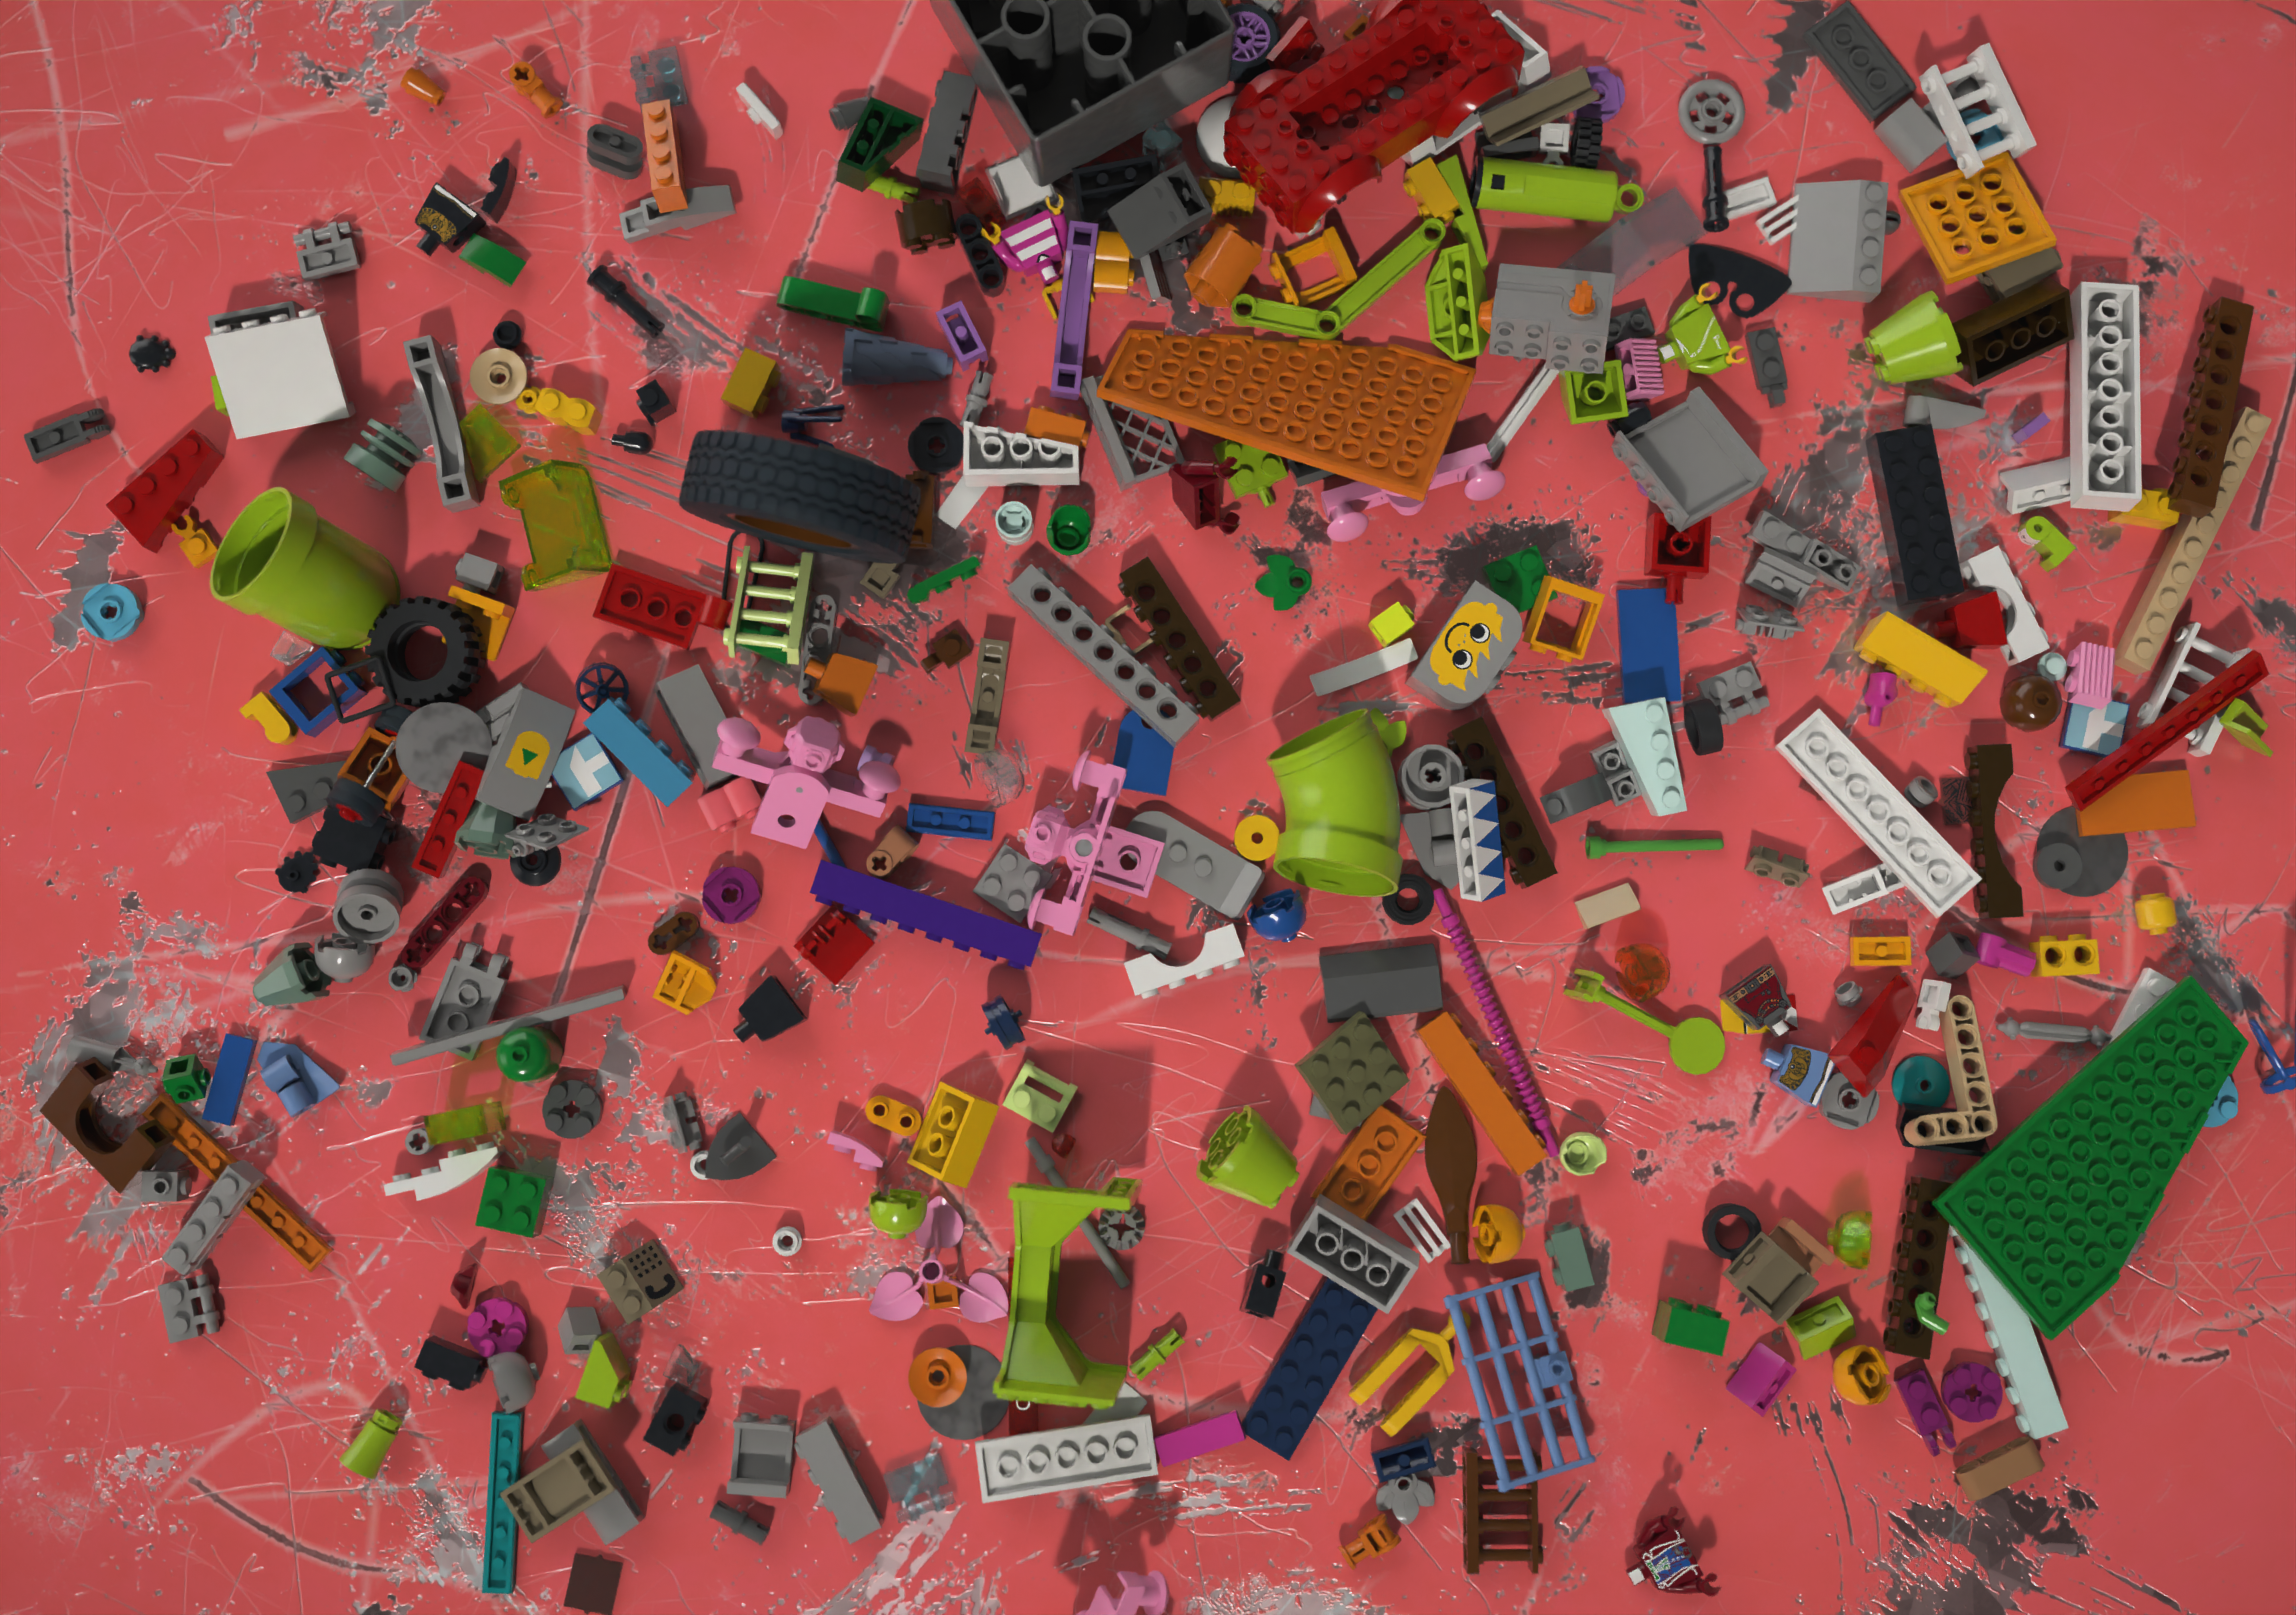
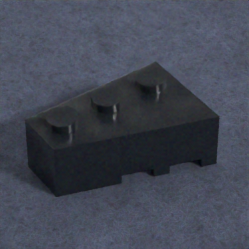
M1156 154L1072 169V180L1080 222L1098 224L1109 218L1107 210L1158 176L1160 173Z

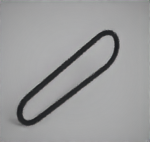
M738 531L731 535L728 542L722 599L726 600L732 543L734 538L742 533ZM758 538L760 541V551L757 561L762 562L764 540ZM754 573L752 585H756L759 573ZM749 596L747 609H751L753 596Z

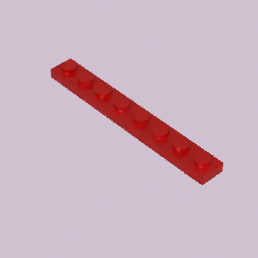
M2255 650L2249 652L2068 784L2065 790L2073 806L2080 812L2226 707L2235 698H2238L2267 677L2269 672L2262 654Z

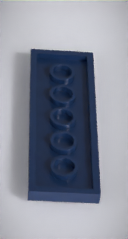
M1327 1277L1241 1423L1245 1434L1289 1461L1378 1308Z

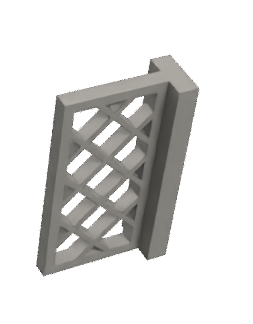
M1104 375L1095 378L1090 376L1082 380L1080 385L1081 395L1121 491L1132 488L1134 484L1168 473L1172 465L1176 463L1182 464L1185 461L1168 420L1160 417L1157 418L1154 415L1114 402H1110L1112 405L1109 407L1107 400L1097 397V388ZM1115 405L1130 411L1125 424L1114 419L1112 410ZM1133 413L1148 420L1144 432L1128 426ZM1151 422L1163 427L1165 434L1162 441L1146 434ZM1125 431L1141 437L1136 450L1124 444L1122 438ZM1144 439L1159 446L1154 458L1139 452ZM1162 447L1173 452L1177 462L1165 464L1157 460ZM1136 457L1152 463L1148 472L1137 475L1133 466ZM1154 465L1160 467V468H1157V469H1154V470H1153Z

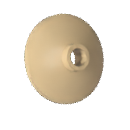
M494 348L483 352L476 358L470 370V383L478 397L490 404L502 405L514 401L524 391L527 384L528 375L524 362L516 353L504 348ZM500 375L506 376V380L503 383H497V378Z

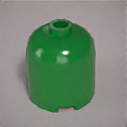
M542 1026L520 1027L509 1031L501 1039L496 1051V1061L499 1069L507 1078L515 1082L539 1083L551 1078L558 1071L563 1047L558 1036L550 1029Z

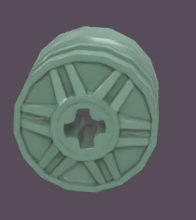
M370 418L367 425L377 431L376 435L372 436L362 430L360 434L370 444L365 448L353 443L343 459L396 493L406 478L397 469V466L401 463L413 468L415 464L404 457L405 454L409 452L415 457L420 458L423 452L415 446L410 438L394 427Z

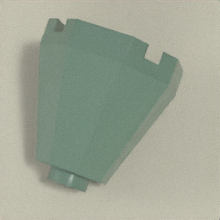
M477 800L465 822L456 832L454 843L460 850L466 852L468 846L474 848V854L481 857L505 860L509 859L510 854L512 858H516L517 856L512 851L514 840L506 838L504 835L516 829V816Z
M308 942L294 943L284 948L254 981L253 994L256 1000L265 1006L321 1000L329 996L330 990H326V987L331 985L332 978L319 970L315 961V953L313 954L308 950L312 948Z

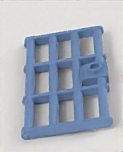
M1540 1271L1461 1294L1447 1295L1443 1298L1445 1307L1449 1309L1463 1356L1461 1362L1463 1366H1466L1482 1422L1479 1424L1481 1429L1485 1431L1497 1472L1498 1480H1496L1499 1492H1507L1517 1486L1596 1462L1595 1455H1591L1576 1405L1577 1395L1573 1394L1570 1381L1574 1379L1566 1352L1560 1351L1557 1341L1559 1335L1557 1331H1554L1539 1281V1277H1541ZM1525 1281L1528 1282L1543 1332L1542 1336L1531 1339L1527 1337L1512 1285ZM1498 1289L1502 1291L1517 1343L1501 1347L1486 1293ZM1475 1297L1490 1351L1474 1355L1459 1303L1460 1300ZM1546 1342L1549 1355L1534 1359L1530 1346ZM1515 1350L1520 1352L1535 1402V1406L1522 1410L1519 1408L1504 1357L1505 1353ZM1493 1358L1509 1413L1496 1418L1492 1416L1477 1362ZM1558 1385L1562 1397L1547 1402L1543 1389ZM1563 1404L1580 1459L1568 1463L1564 1462L1549 1411L1550 1408ZM1533 1413H1538L1553 1463L1552 1468L1539 1472L1522 1417ZM1507 1421L1512 1423L1527 1474L1513 1480L1510 1478L1495 1426Z

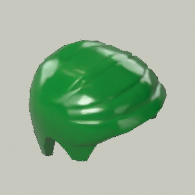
M1068 504L1059 507L1053 512L1046 528L1047 539L1052 548L1062 555L1069 556L1079 554L1089 546L1091 541V523L1085 509Z

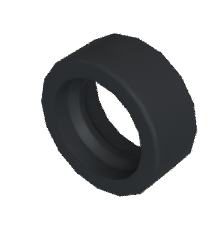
M1707 698L1686 703L1684 707V722L1693 751L1699 756L1721 751L1724 743L1723 729L1714 703L1711 699Z
M1732 1203L1721 1204L1710 1210L1704 1219L1702 1227L1704 1242L1708 1248L1716 1255L1733 1261L1762 1231L1760 1221L1752 1211L1744 1206ZM1725 1215H1738L1748 1225V1239L1739 1248H1725L1716 1239V1224Z

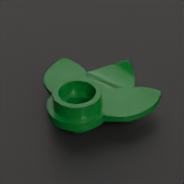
M1267 556L1270 573H1267L1256 582L1255 589L1263 596L1274 598L1273 607L1275 611L1288 610L1295 605L1298 596H1302L1310 590L1312 585L1311 576L1305 569L1296 568L1292 559L1287 556ZM1300 578L1303 584L1300 587H1295L1292 584V580Z

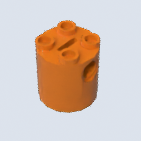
M1226 223L1224 227H1216L1209 242L1200 249L1184 272V278L1192 297L1207 307L1230 308L1236 296L1239 295L1246 285L1254 268L1262 262L1260 256L1263 251L1262 247L1252 240L1247 242L1239 236V230L1229 223Z

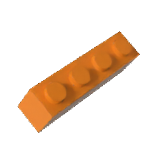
M669 99L641 104L651 190L660 214L687 209L688 200L678 122Z

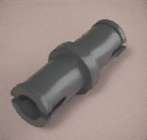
M718 1500L710 1514L711 1519H715L731 1528L732 1533L736 1535L740 1533L760 1546L771 1529L748 1517L749 1513L744 1510L739 1512L724 1504L721 1500Z

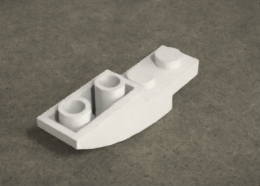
M494 1141L476 1145L477 1151L466 1153L465 1148L447 1152L448 1158L439 1160L441 1171L439 1166L421 1170L422 1176L411 1178L410 1173L392 1176L393 1182L384 1184L385 1195L389 1196L415 1190L416 1199L419 1201L446 1193L471 1181L484 1172L503 1154L505 1147L504 1145L495 1147Z

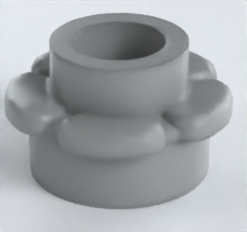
M404 963L399 964L398 967H393L390 970L389 984L395 991L408 992L413 989V984L417 982V972L404 965ZM402 975L406 977L404 981L401 980Z
M1854 981L1843 983L1834 993L1838 1004L1847 1007L1855 1006L1862 999L1860 994L1863 992V988L1857 986Z

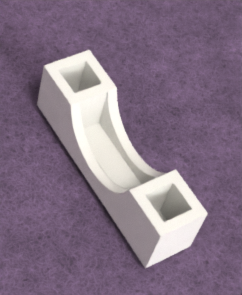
M1998 545L1964 561L1959 566L1970 590H1983L1989 593L1997 591L1998 599L2003 604L2007 616L2005 632L2008 644L2000 647V650L2008 666H2012L2050 647L2047 643L2048 636L2045 630L2039 627L2035 619L2033 606L2026 601L2022 593L2023 588L2020 580L2013 575L2009 567L2010 561L2007 554L2001 551Z
M1232 923L1205 933L1203 949L1200 955L1190 964L1179 967L1168 966L1149 953L1125 962L1124 966L1135 996L1141 994L1142 998L1145 999L1159 994L1158 987L1168 984L1169 988L1173 989L1186 984L1185 978L1194 974L1197 980L1214 974L1212 968L1223 964L1225 970L1241 964L1239 958L1245 955Z

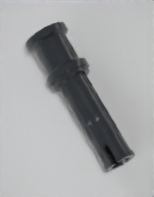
M1711 146L1704 150L1706 196L1702 201V206L1706 210V220L1703 222V227L1708 232H1721L1729 227V219L1726 217L1728 198L1723 193L1722 148Z
M605 265L597 267L590 274L587 284L591 287L595 286L605 295V300L608 303H616L652 338H656L659 334L651 325L662 332L665 324L661 323L626 291V284L623 281H617L607 272L608 268Z

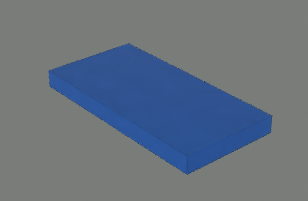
M1666 588L1616 591L1623 704L1665 697L1666 702L1682 701L1676 605H1673L1674 602L1671 604L1665 603Z

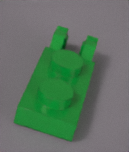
M972 556L914 585L913 588L908 589L907 599L910 603L917 605L927 601L930 593L935 590L937 594L949 590L953 587L951 582L959 578L963 582L978 575L977 569L981 568L977 557Z

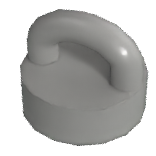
M1921 776L1913 779L1904 790L1906 799L1912 805L1919 808L1928 806L1938 797L1935 785L1927 778Z

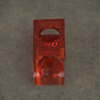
M978 177L957 191V199L966 207L970 214L978 217L988 236L994 232L991 222L999 227L1007 223L996 201Z

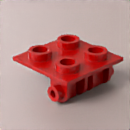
M832 904L793 947L836 986L875 942Z

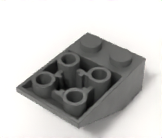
M1183 162L1159 174L1107 210L1136 261L1208 224L1213 210L1186 162Z

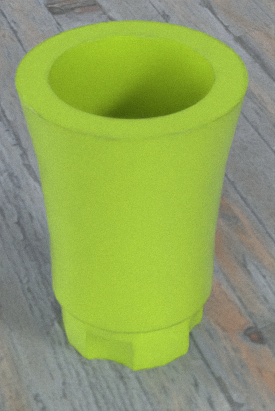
M377 1409L373 1417L368 1419L364 1428L350 1447L339 1458L340 1462L361 1476L376 1479L381 1464L398 1435L397 1431L403 1421L387 1410Z

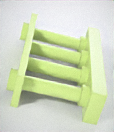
M744 546L743 557L738 556L736 562V574H739L731 625L730 628H725L723 645L728 646L729 657L735 658L737 644L781 648L782 652H787V664L799 665L814 572V553L802 552L801 562L795 563L794 566L751 561L750 546ZM749 572L793 577L794 580H798L797 587L792 586L791 589L750 585L748 584ZM745 596L789 600L790 604H794L793 611L788 610L787 613L743 608ZM741 620L786 624V627L790 628L789 635L784 634L783 637L739 632Z

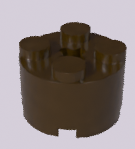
M934 199L904 205V212L902 213L897 209L895 216L902 248L911 250L912 255H919L928 252L927 247L938 245L939 249H946L955 246L954 240L957 238L951 202L942 199L943 205H935Z

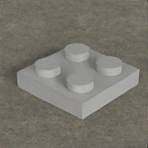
M1004 843L973 892L1019 923H1022L1028 914L1033 897L1039 890L1046 887L1053 875Z

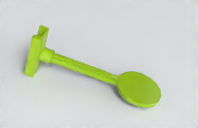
M1575 969L1574 974L1579 976L1580 979L1575 989H1565L1564 995L1588 1003L1601 1001L1669 1038V1054L1674 1064L1682 1071L1694 1075L1706 1074L1715 1069L1723 1059L1725 1052L1724 1035L1720 1028L1711 1020L1702 1017H1692L1683 1020L1674 1027L1606 991V987L1601 985L1605 978L1604 976L1594 971Z

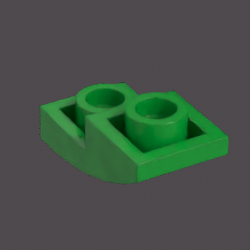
M477 234L472 235L458 257L481 273L487 272L508 287L512 286L526 264L524 260Z

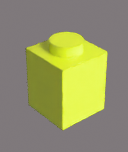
M1396 602L1371 620L1368 627L1381 645L1386 648L1413 628L1415 623L1412 620L1415 617L1406 605L1401 606L1399 602Z

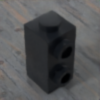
M432 1336L425 1339L414 1368L422 1370L421 1374L427 1378L434 1380L442 1378L449 1381L448 1385L450 1387L465 1391V1389H470L477 1385V1383L481 1384L488 1370V1367L485 1366L488 1357H484L477 1352L437 1336Z

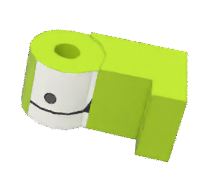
M2041 516L2030 518L2021 524L2018 529V536L2021 542L2031 545L2044 558L2039 565L2046 572L2056 568L2076 548L2053 524Z

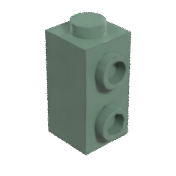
M1569 1221L1553 1225V1230L1546 1232L1548 1240H1544V1245L1548 1257H1553L1556 1268L1552 1269V1275L1556 1286H1561V1289L1569 1292L1595 1285L1580 1228L1576 1225H1570Z

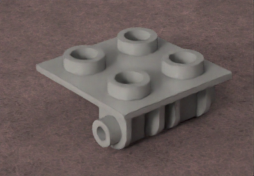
M1756 605L1736 608L1742 618L1736 619L1735 630H1740L1741 634L1755 635L1757 629V636H1761L1764 626H1766L1765 637L1771 636L1772 638L1787 640L1788 637L1793 638L1794 631H1805V628L1799 623L1798 619L1791 615V611L1774 609V612L1763 611L1762 607Z
M542 814L538 816V819L527 824L518 825L515 830L504 835L506 838L514 840V846L512 847L514 855L525 857L540 849L547 851L588 831L589 827L577 824L572 820L555 817L554 814Z

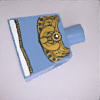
M1785 1044L1781 1053L1766 1048L1760 1061L1761 1064L1774 1069L1770 1077L1771 1083L1804 1105L1816 1108L1835 1065L1827 1056L1828 1053L1793 1044Z

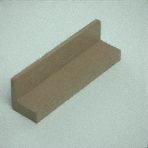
M1580 65L1478 115L1487 140L1495 146H1500L1599 99L1600 96L1599 93L1592 90L1586 69Z

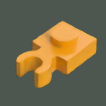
M185 515L183 517L188 523L186 529L181 530L175 523L171 525L174 533L184 537L185 540L178 545L192 565L199 569L215 558L219 547L206 529L200 528L197 530L196 521L192 517Z

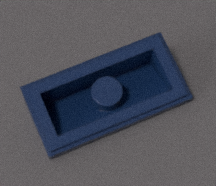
M1427 1436L1370 1453L1380 1483L1437 1467Z

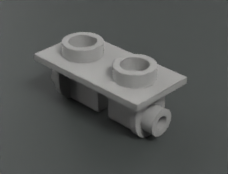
M685 1091L675 1094V1101L672 1095L663 1098L665 1104H662V1112L665 1120H670L673 1131L670 1132V1141L673 1148L678 1149L679 1154L688 1152V1145L690 1151L701 1148L700 1142L703 1139L698 1123L686 1124L685 1120L686 1118L696 1116L691 1097H687Z

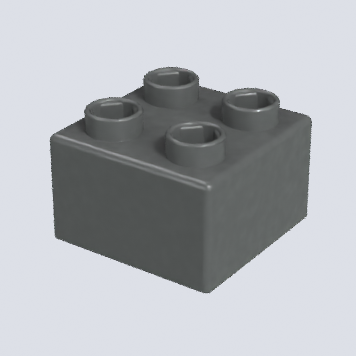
M930 0L933 11L1033 181L1040 187L1047 186L1072 172V169L1081 167L1222 88L1230 79L1235 25L1221 0Z

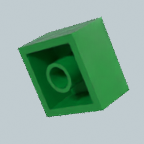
M501 1165L489 1167L475 1225L531 1238L541 1235L555 1177Z
M1669 1297L1668 1302L1659 1300L1652 1335L1666 1343L1723 1356L1730 1321L1721 1317V1311L1702 1304H1697L1695 1309L1692 1304L1686 1303L1687 1301Z

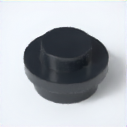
M512 321L499 323L493 332L495 343L500 348L508 350L516 348L521 343L523 337L520 327Z

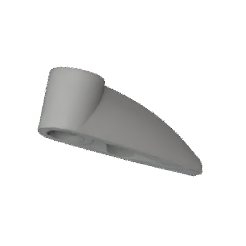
M1908 396L1903 426L1910 428L1932 424L1933 429L1956 428L1984 418L1986 410L1927 396Z

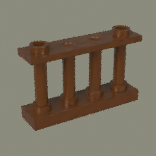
M1462 1447L1463 1567L1467 1574H1479V1564H1484V1561H1528L1530 1571L1533 1574H1539L1538 1564H1543L1542 1546H1538L1537 1480L1527 1483V1489H1510L1507 1492H1499V1489H1483L1482 1486H1478V1474H1483V1471H1496L1493 1459H1482V1456H1478V1452L1474 1447ZM1531 1447L1538 1472L1542 1471L1541 1456H1537V1452ZM1505 1459L1508 1471H1525L1522 1459ZM1483 1501H1527V1519H1483V1516H1479V1504H1483ZM1484 1531H1527L1528 1549H1483V1546H1479V1534H1483Z

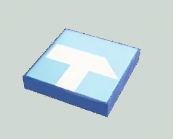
M2112 700L2101 710L2068 702L2059 747L2098 757H2107L2122 745L2130 704Z
M593 733L561 751L551 774L574 811H578L625 781L603 744Z

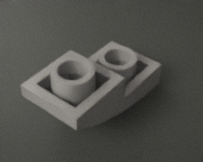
M1612 740L1589 751L1597 772H1602L1613 797L1611 800L1614 806L1617 807L1642 795L1634 773L1628 767L1618 741Z

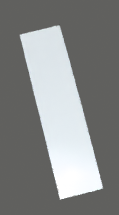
M1880 863L1822 888V891L1834 915L1889 894V892L1902 888L1905 885L1884 863Z

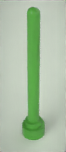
M1587 836L1585 841L1587 859H1600L1601 856H1606L1607 853L1720 850L1724 847V841L1719 838L1606 841V839H1601L1600 836Z

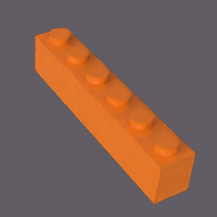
M1442 1011L1416 1029L1415 1032L1512 1172L1520 1176L1547 1157L1543 1150L1547 1146L1538 1133L1533 1135L1526 1126L1530 1122L1521 1109L1517 1111L1510 1103L1513 1097L1504 1085L1498 1086L1493 1078L1496 1073L1488 1061L1482 1062L1476 1054L1480 1050L1471 1037L1467 1039L1460 1031L1463 1025L1454 1013L1449 1015L1447 1011Z

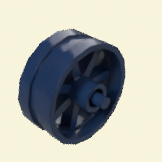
M597 662L585 667L578 675L575 683L577 699L581 706L591 714L600 707L602 698L608 699L611 697L609 695L610 692L623 693L621 699L625 702L629 695L628 682L623 672L615 665L606 662ZM601 668L614 671L606 681L602 679ZM596 669L598 681L593 682L585 676L590 671ZM619 675L624 687H609L612 681ZM581 682L594 687V690L581 694ZM597 695L594 708L587 705L584 699Z
M1001 995L995 997L991 1002L981 1005L989 1021L987 1023L989 1027L984 1030L985 1033L988 1035L992 1032L994 1036L997 1035L1005 1050L1010 1049L1017 1042L1020 1043L1026 1040L1018 1025V1022H1020L1018 1017L1023 1014L1020 1010L1014 1012L1013 1009L1010 1010Z

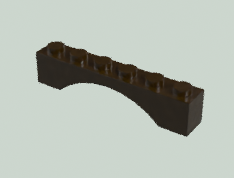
M2012 744L1972 746L1967 748V753L1964 757L1965 767L1969 770L1970 778L1966 785V792L1968 798L1972 800V810L1968 814L1969 825L1973 827L1970 850L1975 857V867L1973 870L1982 878L1976 884L1977 896L1974 899V908L1979 915V919L2024 917L2022 888L2013 879L2004 865L1997 848L1995 836V812L1998 799L2006 782L2013 774Z

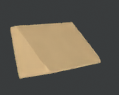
M1629 883L1574 902L1584 929L1600 925L1641 909Z

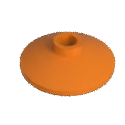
M934 1347L924 1350L913 1360L908 1373L909 1387L916 1399L927 1406H948L962 1395L966 1387L967 1370L965 1364L955 1352L947 1348ZM937 1370L942 1371L944 1374V1378L940 1381L935 1380L933 1377V1373Z

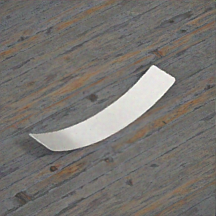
M1408 638L1372 654L1312 674L1309 677L1316 695L1322 696L1417 660L1418 655L1411 638Z

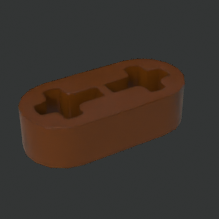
M689 912L676 914L649 935L648 946L650 950L658 955H667L680 947L698 932L700 928L698 917ZM682 918L692 920V923L689 925L691 928L690 932L687 930L675 932L682 925L680 921ZM669 934H672L673 937L666 942L668 946L666 949L656 947L658 943L656 937L658 935L667 937Z

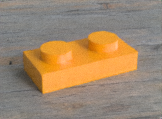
M1911 936L1849 937L1850 966L1912 965Z

